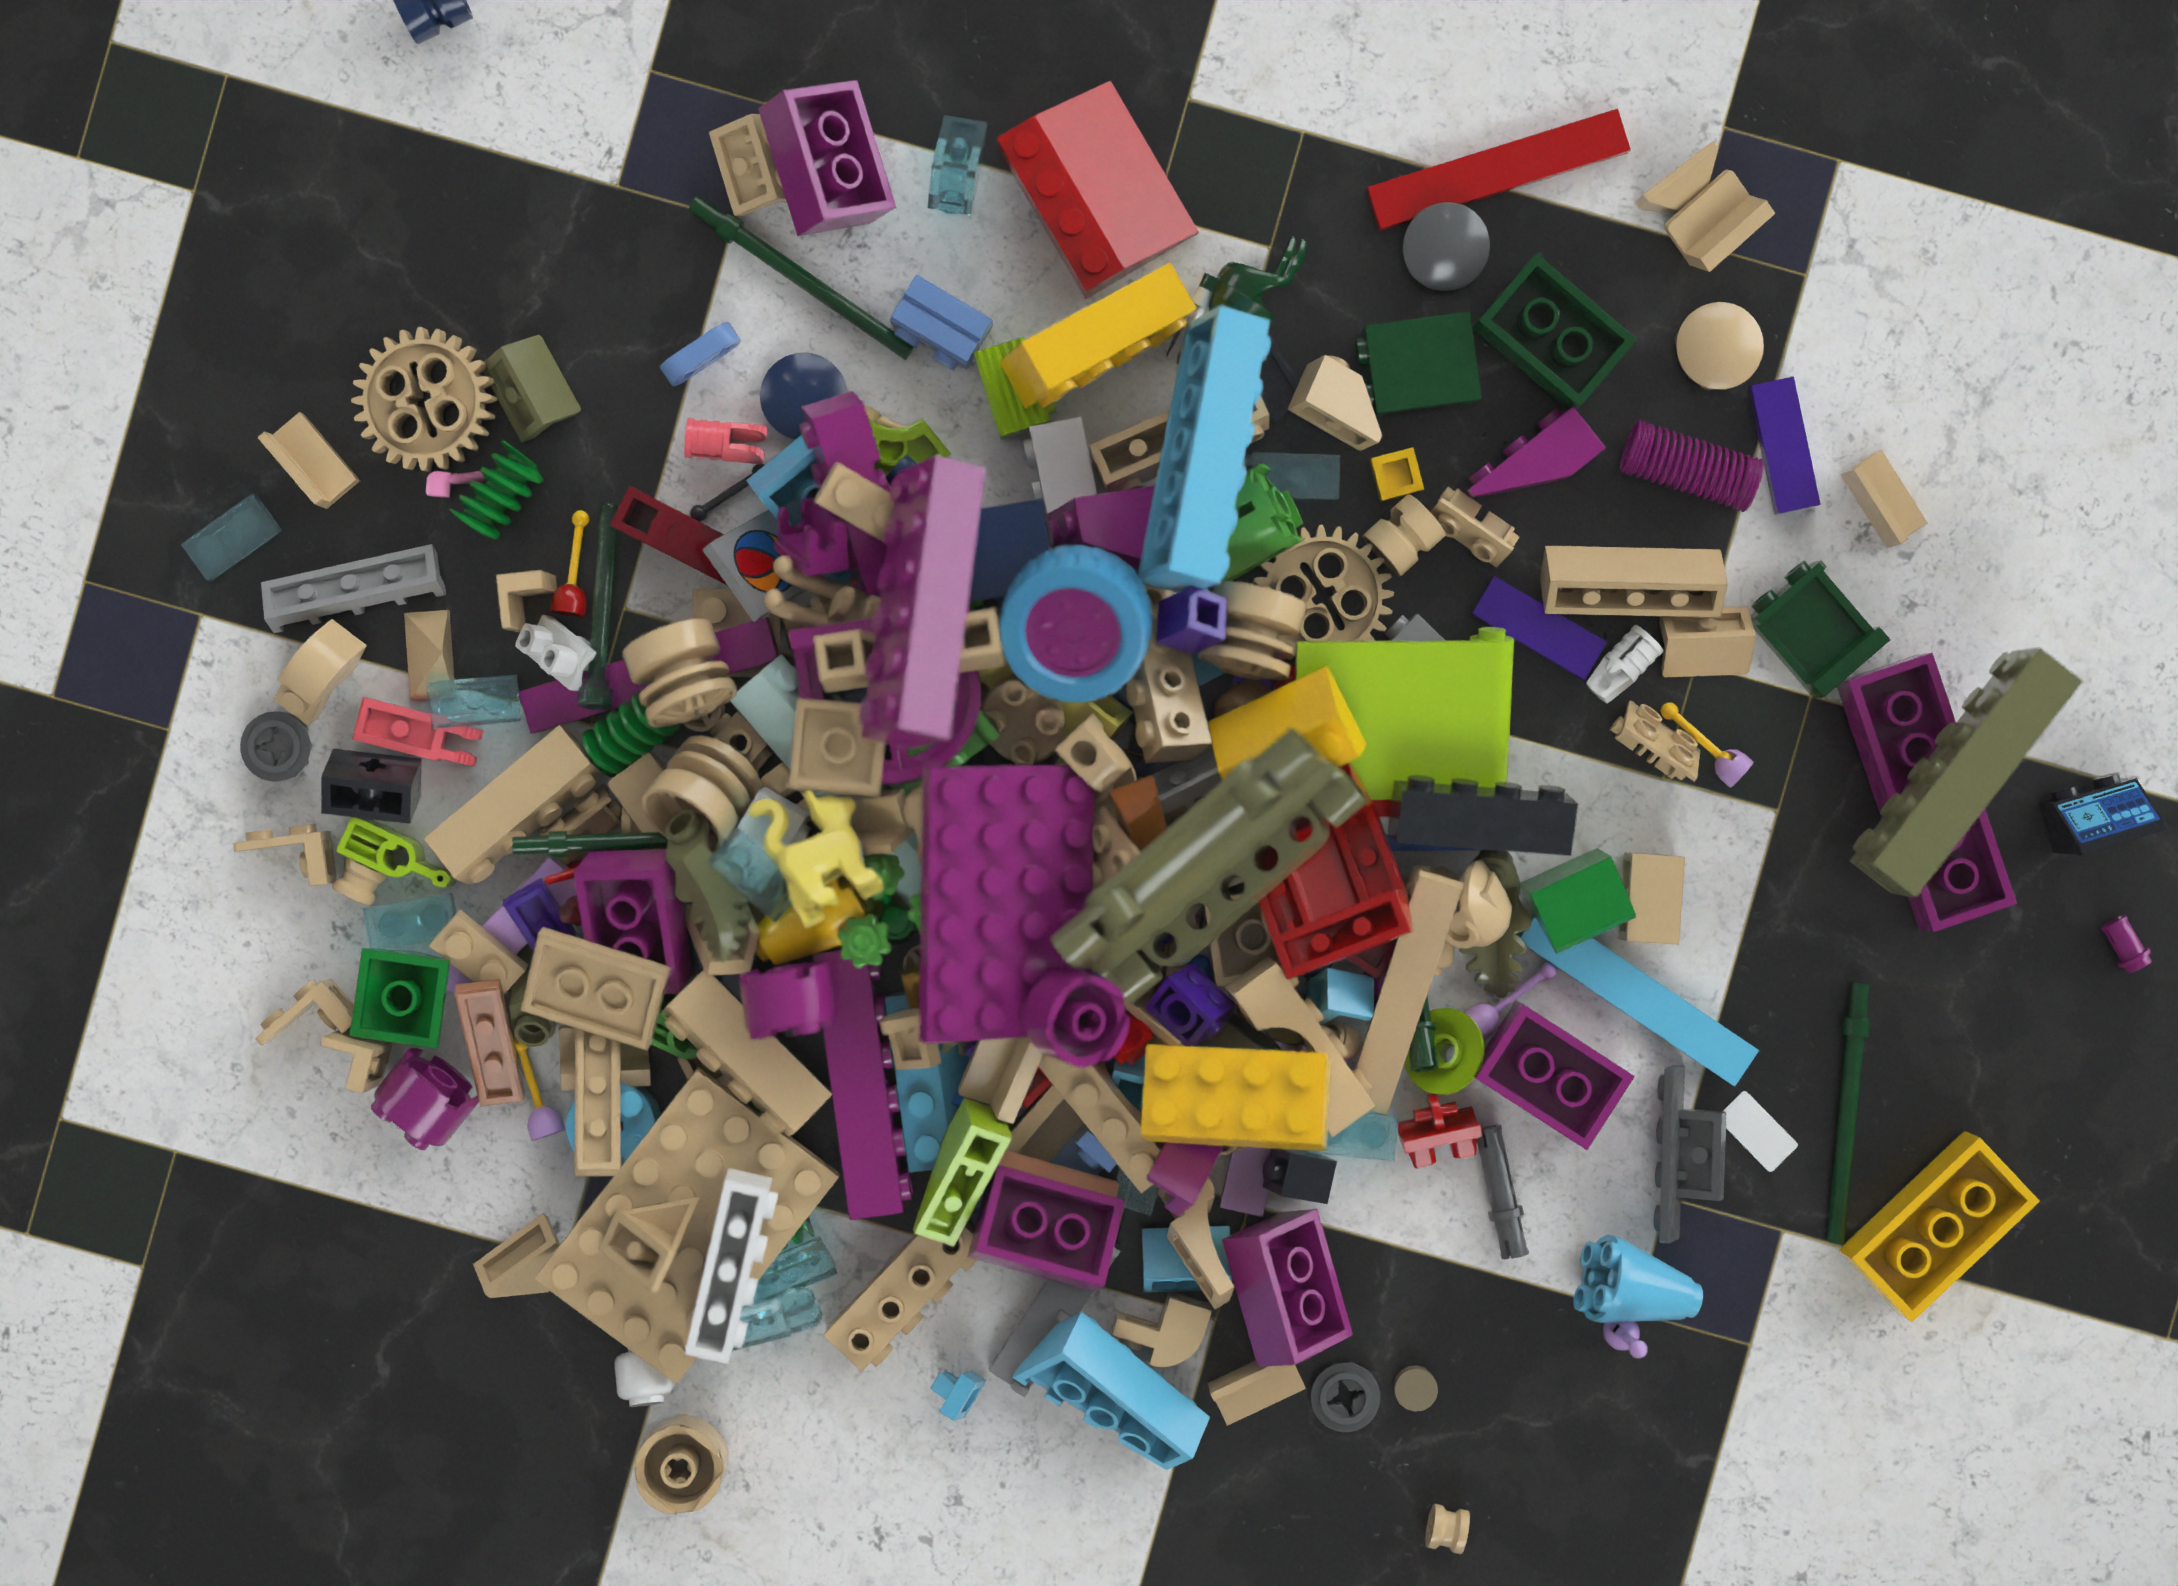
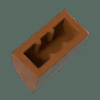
M1151 775L1109 791L1118 825L1140 853L1167 830L1157 786Z

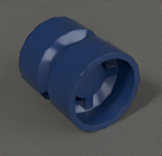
M393 0L416 44L439 35L440 26L443 24L452 29L473 19L466 0Z

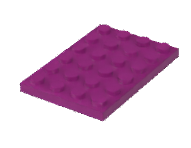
M1069 764L923 767L919 1041L924 1043L1028 1037L1021 1028V1017L1024 1013L1029 993L1036 983L1043 978L1044 974L1051 969H1075L1091 974V969L1076 968L1068 963L1051 941V937L1087 906L1085 901L1093 892L1092 830L1094 828V788L1080 777Z

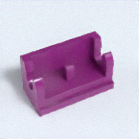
M814 497L802 499L800 508L802 519L795 526L789 525L790 514L788 509L784 506L780 508L777 515L778 541L774 542V550L777 553L791 558L793 566L805 576L848 570L846 521L813 502Z

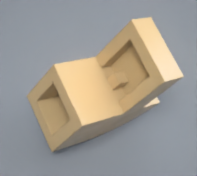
M331 619L298 649L278 678V681L282 684L274 700L307 726H310L319 718L332 691L353 674L367 645Z
M1168 1292L1158 1323L1116 1311L1112 1324V1336L1119 1337V1343L1133 1350L1142 1351L1144 1345L1151 1347L1148 1355L1150 1366H1174L1190 1358L1201 1345L1212 1313L1211 1305L1208 1302L1189 1296Z

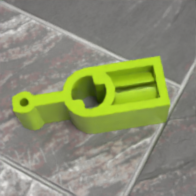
M351 817L336 849V852L390 877L409 876L417 872L431 879L436 887L455 886L457 881L447 869H441L424 861V849L418 841L373 819ZM405 848L409 853L408 864L396 866L392 857L393 851Z

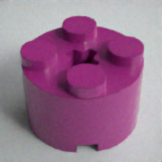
M808 962L772 967L773 969L767 970L766 974H760L759 970L739 974L746 1030H749L750 1039L777 1036V1032L791 1029L793 1035L814 1033L820 1031L821 1027L835 1024L836 1009L829 962L822 964L820 962Z
M1051 969L1044 974L1043 978L1036 983L1029 993L1024 1013L1021 1017V1028L1027 1034L1034 1047L1043 1054L1070 1065L1084 1068L1091 1067L1090 1065L1100 1061L1105 1062L1119 1051L1129 1030V1016L1125 1015L1123 1003L1125 998L1123 993L1112 982L1075 969Z
M409 1048L375 1090V1100L370 1107L379 1118L386 1122H393L405 1132V1139L412 1146L424 1151L429 1145H445L477 1106L479 1099L478 1096L473 1098L469 1096L468 1092L473 1086L448 1062L436 1055L431 1061L419 1057L424 1050Z

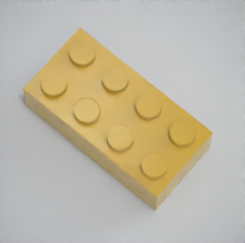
M1170 262L1026 339L999 363L1025 409L1038 402L1043 409L1065 397L1066 393L1077 386L1080 389L1100 378L1104 372L1112 367L1117 369L1138 357L1139 353L1149 347L1154 349L1174 337V334L1188 326L1185 318L1197 310Z
M1147 1045L1141 1136L1147 1142L1326 1151L1331 1069L1329 1056L1327 1053Z
M1963 1131L1838 1251L1899 1315L1912 1323L2032 1210L2040 1200L1980 1137Z

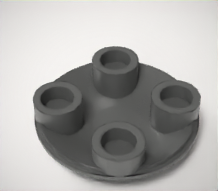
M1452 202L1433 204L1418 211L1413 216L1403 240V256L1410 275L1424 286L1438 291L1457 290L1474 281L1485 267L1490 251L1489 235L1482 219L1470 208Z

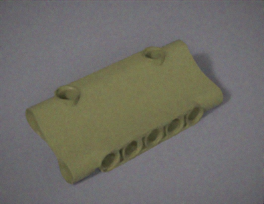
M1291 727L1256 759L1254 757L1249 758L1236 766L1217 787L1115 876L1096 888L1086 899L1085 903L1087 906L1051 937V941L1068 963L1076 968L1092 969L1120 989L1125 1001L1133 1004L1163 978L1156 964L1176 967L1188 963L1323 847L1329 836V825L1325 817L1338 828L1369 801L1368 797L1345 771L1327 760L1297 730ZM1308 818L1313 825V832L1308 840L1300 842L1296 836V827L1301 820ZM1274 847L1279 856L1278 864L1271 871H1267L1262 865V857L1267 849ZM1239 876L1244 882L1245 890L1243 895L1234 901L1229 895L1228 887L1230 882ZM1205 905L1211 913V919L1207 927L1201 930L1195 922V915L1197 910ZM1172 934L1177 941V950L1172 957L1168 958L1162 951V943L1166 936Z

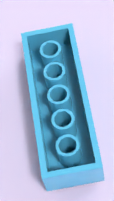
M1220 305L1191 321L1185 328L1138 571V578L1144 584L1173 592H1179L1190 585L1205 589L1219 584L1220 580L1227 573L1229 554L1226 553L1228 538L1233 533L1238 519V512L1234 509L1237 492L1241 490L1246 477V467L1242 464L1245 449L1250 445L1254 435V423L1251 422L1253 406L1258 402L1262 392L1263 383L1259 379L1261 364L1266 359L1271 345V338L1267 335L1270 320Z

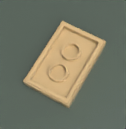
M543 927L538 933L521 1011L648 1051L653 1041L671 967Z

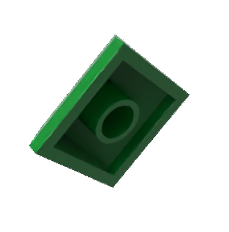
M1598 848L1521 882L1520 891L1556 954L1636 918V913L1612 857Z
M362 948L350 1036L435 1049L439 1048L450 960L416 951Z

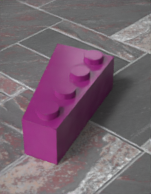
M853 391L802 407L806 422L799 424L800 431L807 449L813 448L817 463L811 465V470L819 490L833 465L837 462L890 493V486L882 469L875 470L874 463L880 462L881 457L864 403ZM846 521L848 571L868 597L881 593V590L878 588V576L881 567L886 561L887 546L884 542Z

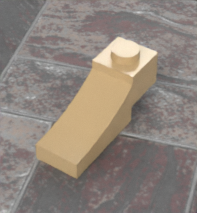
M1208 1177L1192 1207L1179 1216L1170 1211L1175 1220L1170 1223L1167 1239L1213 1308L1217 1309L1230 1301L1234 1286L1219 1260L1209 1228L1208 1213L1211 1211L1215 1196L1213 1194L1215 1193V1188ZM1160 1188L1158 1189V1195L1165 1204L1170 1194Z

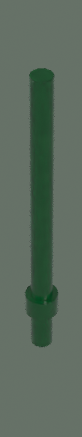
M696 196L690 204L688 210L714 227L717 236L729 244L734 241L904 360H907L914 347L894 336L895 332L744 228V222L731 212L724 214L700 196Z
M548 831V836L512 837L513 855L549 853V858L568 857V853L658 850L667 849L668 839L660 832L567 835V831ZM732 835L730 836V838L728 839V841L725 843V845H724L723 847H726V846H727V844H728V842L730 841Z
M1852 982L1849 1015L1844 1016L1842 1034L1846 1035V1046L1827 1231V1242L1834 1244H1844L1864 1037H1869L1871 1019L1866 1018L1869 984Z

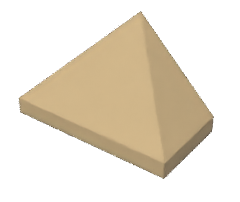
M1713 141L1644 193L1635 202L1640 210L1676 214L1710 183L1718 151L1716 144Z
M450 610L404 613L410 700L456 697Z
M542 1213L473 1264L485 1295L489 1298L550 1291L534 1279L560 1245L548 1216Z

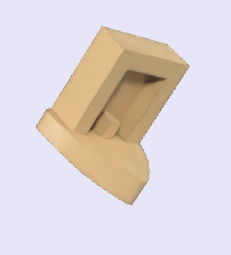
M920 1008L899 1010L879 1020L882 1034L889 1035L896 1070L932 1068L942 1063L937 1043L919 1041Z

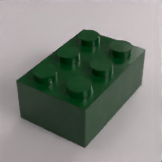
M1537 253L1527 262L1472 327L1473 330L1567 410L1573 406L1575 409H1578L1637 340L1636 337Z

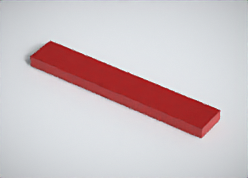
M1617 108L1367 187L1366 191L1378 229L1382 231L1411 222L1413 216L1418 211L1433 204L1452 202L1465 205L1627 154L1631 149Z

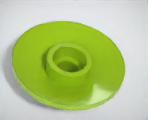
M1437 1008L1430 1011L1431 1022L1436 1023L1437 1029L1433 1032L1439 1068L1428 1072H1412L1410 1069L1409 1051L1404 1066L1410 1079L1420 1089L1432 1094L1449 1095L1464 1089L1475 1079L1474 1077L1483 1063L1485 1045L1479 1026L1469 1015L1453 1008ZM1450 1047H1454V1055L1450 1061H1447L1446 1052Z

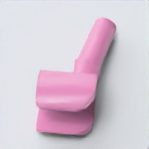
M434 471L427 477L426 494L432 497L450 498L451 484L461 485L468 484L471 480L475 482L486 480L480 471L460 474Z

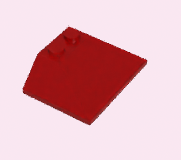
M1346 763L1338 768L1345 771L1358 784L1369 801L1338 828L1325 817L1329 825V836L1323 847L1259 901L1287 980L1413 932L1406 887L1377 809L1351 763ZM1304 818L1297 824L1296 836L1300 842L1308 840L1312 835L1313 825L1310 819ZM1274 847L1267 849L1262 857V865L1267 871H1271L1278 864L1279 856Z

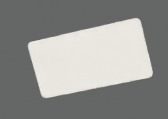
M1746 1091L1741 1092L1722 1111L1726 1112V1129L1769 1172H1772L1798 1146L1797 1142Z

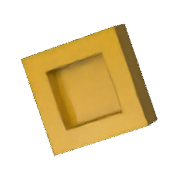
M1413 447L1369 460L1380 502L1424 490Z

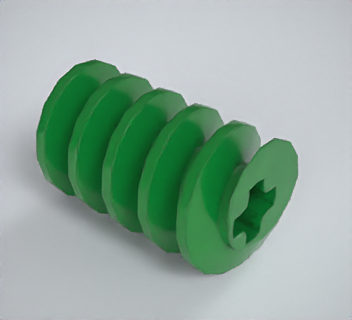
M502 440L501 443L508 453L507 456L496 453L490 455L497 466L496 470L486 467L479 469L486 483L482 484L472 480L469 482V486L476 496L471 498L459 495L458 499L465 510L460 512L449 508L455 516L483 536L493 539L500 537L494 522L503 525L511 523L505 508L514 511L522 509L515 495L518 494L529 498L532 496L533 493L526 481L529 480L541 484L543 481L542 476L537 470L538 466L505 440Z
M641 691L632 695V702L626 700L621 703L619 711L613 710L609 712L606 720L601 719L594 724V730L588 729L582 733V744L596 768L608 777H615L617 773H621L630 764L639 760L642 755L652 751L655 745L663 743L667 736H671L679 731L680 724L664 727H653L648 724L645 716L648 707L641 705L639 701Z

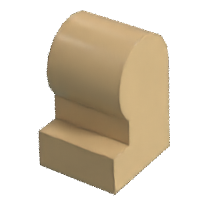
M1092 713L1065 737L1055 750L1091 787L1103 792L1130 769V763L1122 749L1102 730L1104 725Z

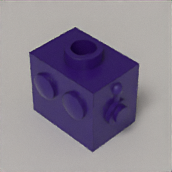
M1191 963L1174 974L1166 976L1158 984L1159 989L1144 1008L1184 1046L1195 1047L1206 1039L1215 1037L1222 1029L1221 1027L1225 1026L1226 1018L1237 1005L1195 964Z

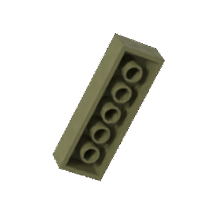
M2043 649L2011 651L2010 654L2005 652L1993 663L1989 670V673L1993 675L1983 689L1980 687L1976 688L1966 698L1962 705L1965 712L1956 724L1951 722L1944 727L1935 739L1934 743L1938 745L1936 750L1928 760L1922 758L1909 772L1907 779L1911 782L1902 794L1895 793L1888 799L1880 811V814L1884 817L1874 830L1871 828L1865 830L1855 842L1853 849L1856 853L1850 859V862L1891 894L1917 897L2083 682V680Z

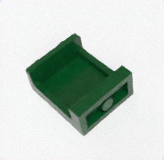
M1470 311L1365 325L1361 331L1362 338H1355L1357 361L1359 365L1365 364L1367 381H1364L1376 417L1387 413L1445 405H1472L1482 399Z
M1804 560L1785 575L1784 578L1788 583L1777 593L1772 589L1768 590L1751 605L1755 612L1750 616L1754 630L1813 698H1824L1891 639L1880 627H1871L1823 571L1827 566L1821 560L1812 562L1809 565Z

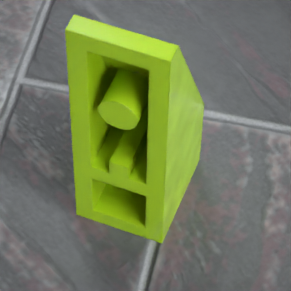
M963 1098L944 1135L913 1227L914 1234L951 1246L956 1244L1012 1139L1007 1122L996 1119L990 1106Z

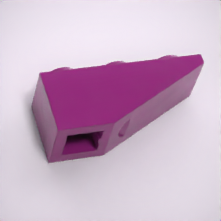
M1574 406L1565 413H1562L1557 407L1537 423L1542 431L1530 441L1522 435L1503 450L1507 459L1496 468L1488 462L1468 479L1473 486L1464 493L1474 499L1564 480L1582 468L1606 447Z

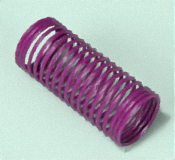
M1641 419L1635 422L1629 434L1620 462L1621 473H1629L1630 476L1635 474L1636 478L1640 477L1643 473L1644 481L1649 476L1651 483L1655 482L1658 478V484L1661 485L1665 481L1666 488L1672 484L1673 490H1676L1680 486L1681 493L1686 491V489L1688 495L1695 491L1696 497L1702 494L1703 500L1709 497L1711 502L1717 498L1718 505L1724 502L1725 507L1732 503L1733 510L1737 509L1742 512L1747 511L1751 506L1764 470L1762 458L1750 457L1749 454L1744 456L1742 452L1736 454L1735 450L1729 451L1727 447L1721 449L1720 445L1714 447L1712 442L1706 444L1705 440L1699 442L1697 437L1691 439L1690 435L1684 437L1683 433L1676 434L1675 430L1669 432L1668 428L1662 430L1660 425L1654 427L1653 423L1642 422ZM1658 431V436L1653 444L1654 435ZM1666 432L1665 439L1661 445L1662 436ZM1673 435V441L1668 448L1669 439ZM1680 438V444L1676 449L1677 441ZM1688 440V445L1683 453L1684 444ZM1695 443V448L1691 454L1692 445ZM1702 444H1703V450L1701 451V453H1700V455H1699V457H1698L1699 448H1700V447L1702 446ZM1710 447V453L1706 458L1707 450ZM1718 449V454L1714 459V453ZM1725 452V457L1721 462L1722 454ZM1733 454V459L1729 464V457ZM1739 456H1740V462L1738 463V465H1737V467H1736L1737 459H1738Z

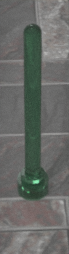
M606 501L600 507L590 647L596 651V654L589 663L588 678L583 679V686L579 687L577 695V706L590 710H609L613 708L614 690L609 688L610 681L606 680L616 528L610 526V523L618 509L617 505L612 501Z

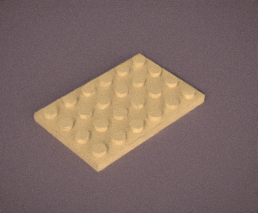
M699 1067L621 1165V1176H613L534 1278L675 1384L680 1381L698 1358L686 1355L685 1350L728 1169L731 1168L771 1177L770 1192L778 1193L772 1220L763 1218L760 1235L768 1236L762 1263L753 1261L749 1276L758 1280L840 1175L838 1171L791 1136L787 1137L783 1132L779 1135L771 1132L760 1120L761 1114L749 1104L740 1101L729 1089ZM700 1197L657 1293L650 1292L599 1250L617 1209L628 1210Z

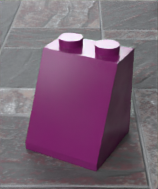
M1155 486L1078 497L1068 501L1045 515L1049 546L1052 547V550L1060 546L1075 545L1102 549L1119 557L1138 576Z

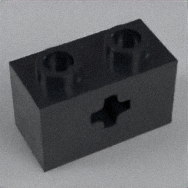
M333 748L321 776V814L410 824L421 797L422 759Z

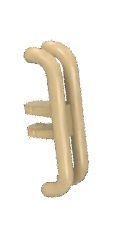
M780 556L775 560L774 572L780 579L789 584L831 598L832 602L828 615L783 599V595L778 589H771L764 596V605L770 612L807 627L871 619L880 604V597L871 595L868 597L864 591L819 575L805 576L793 566V562L788 556Z

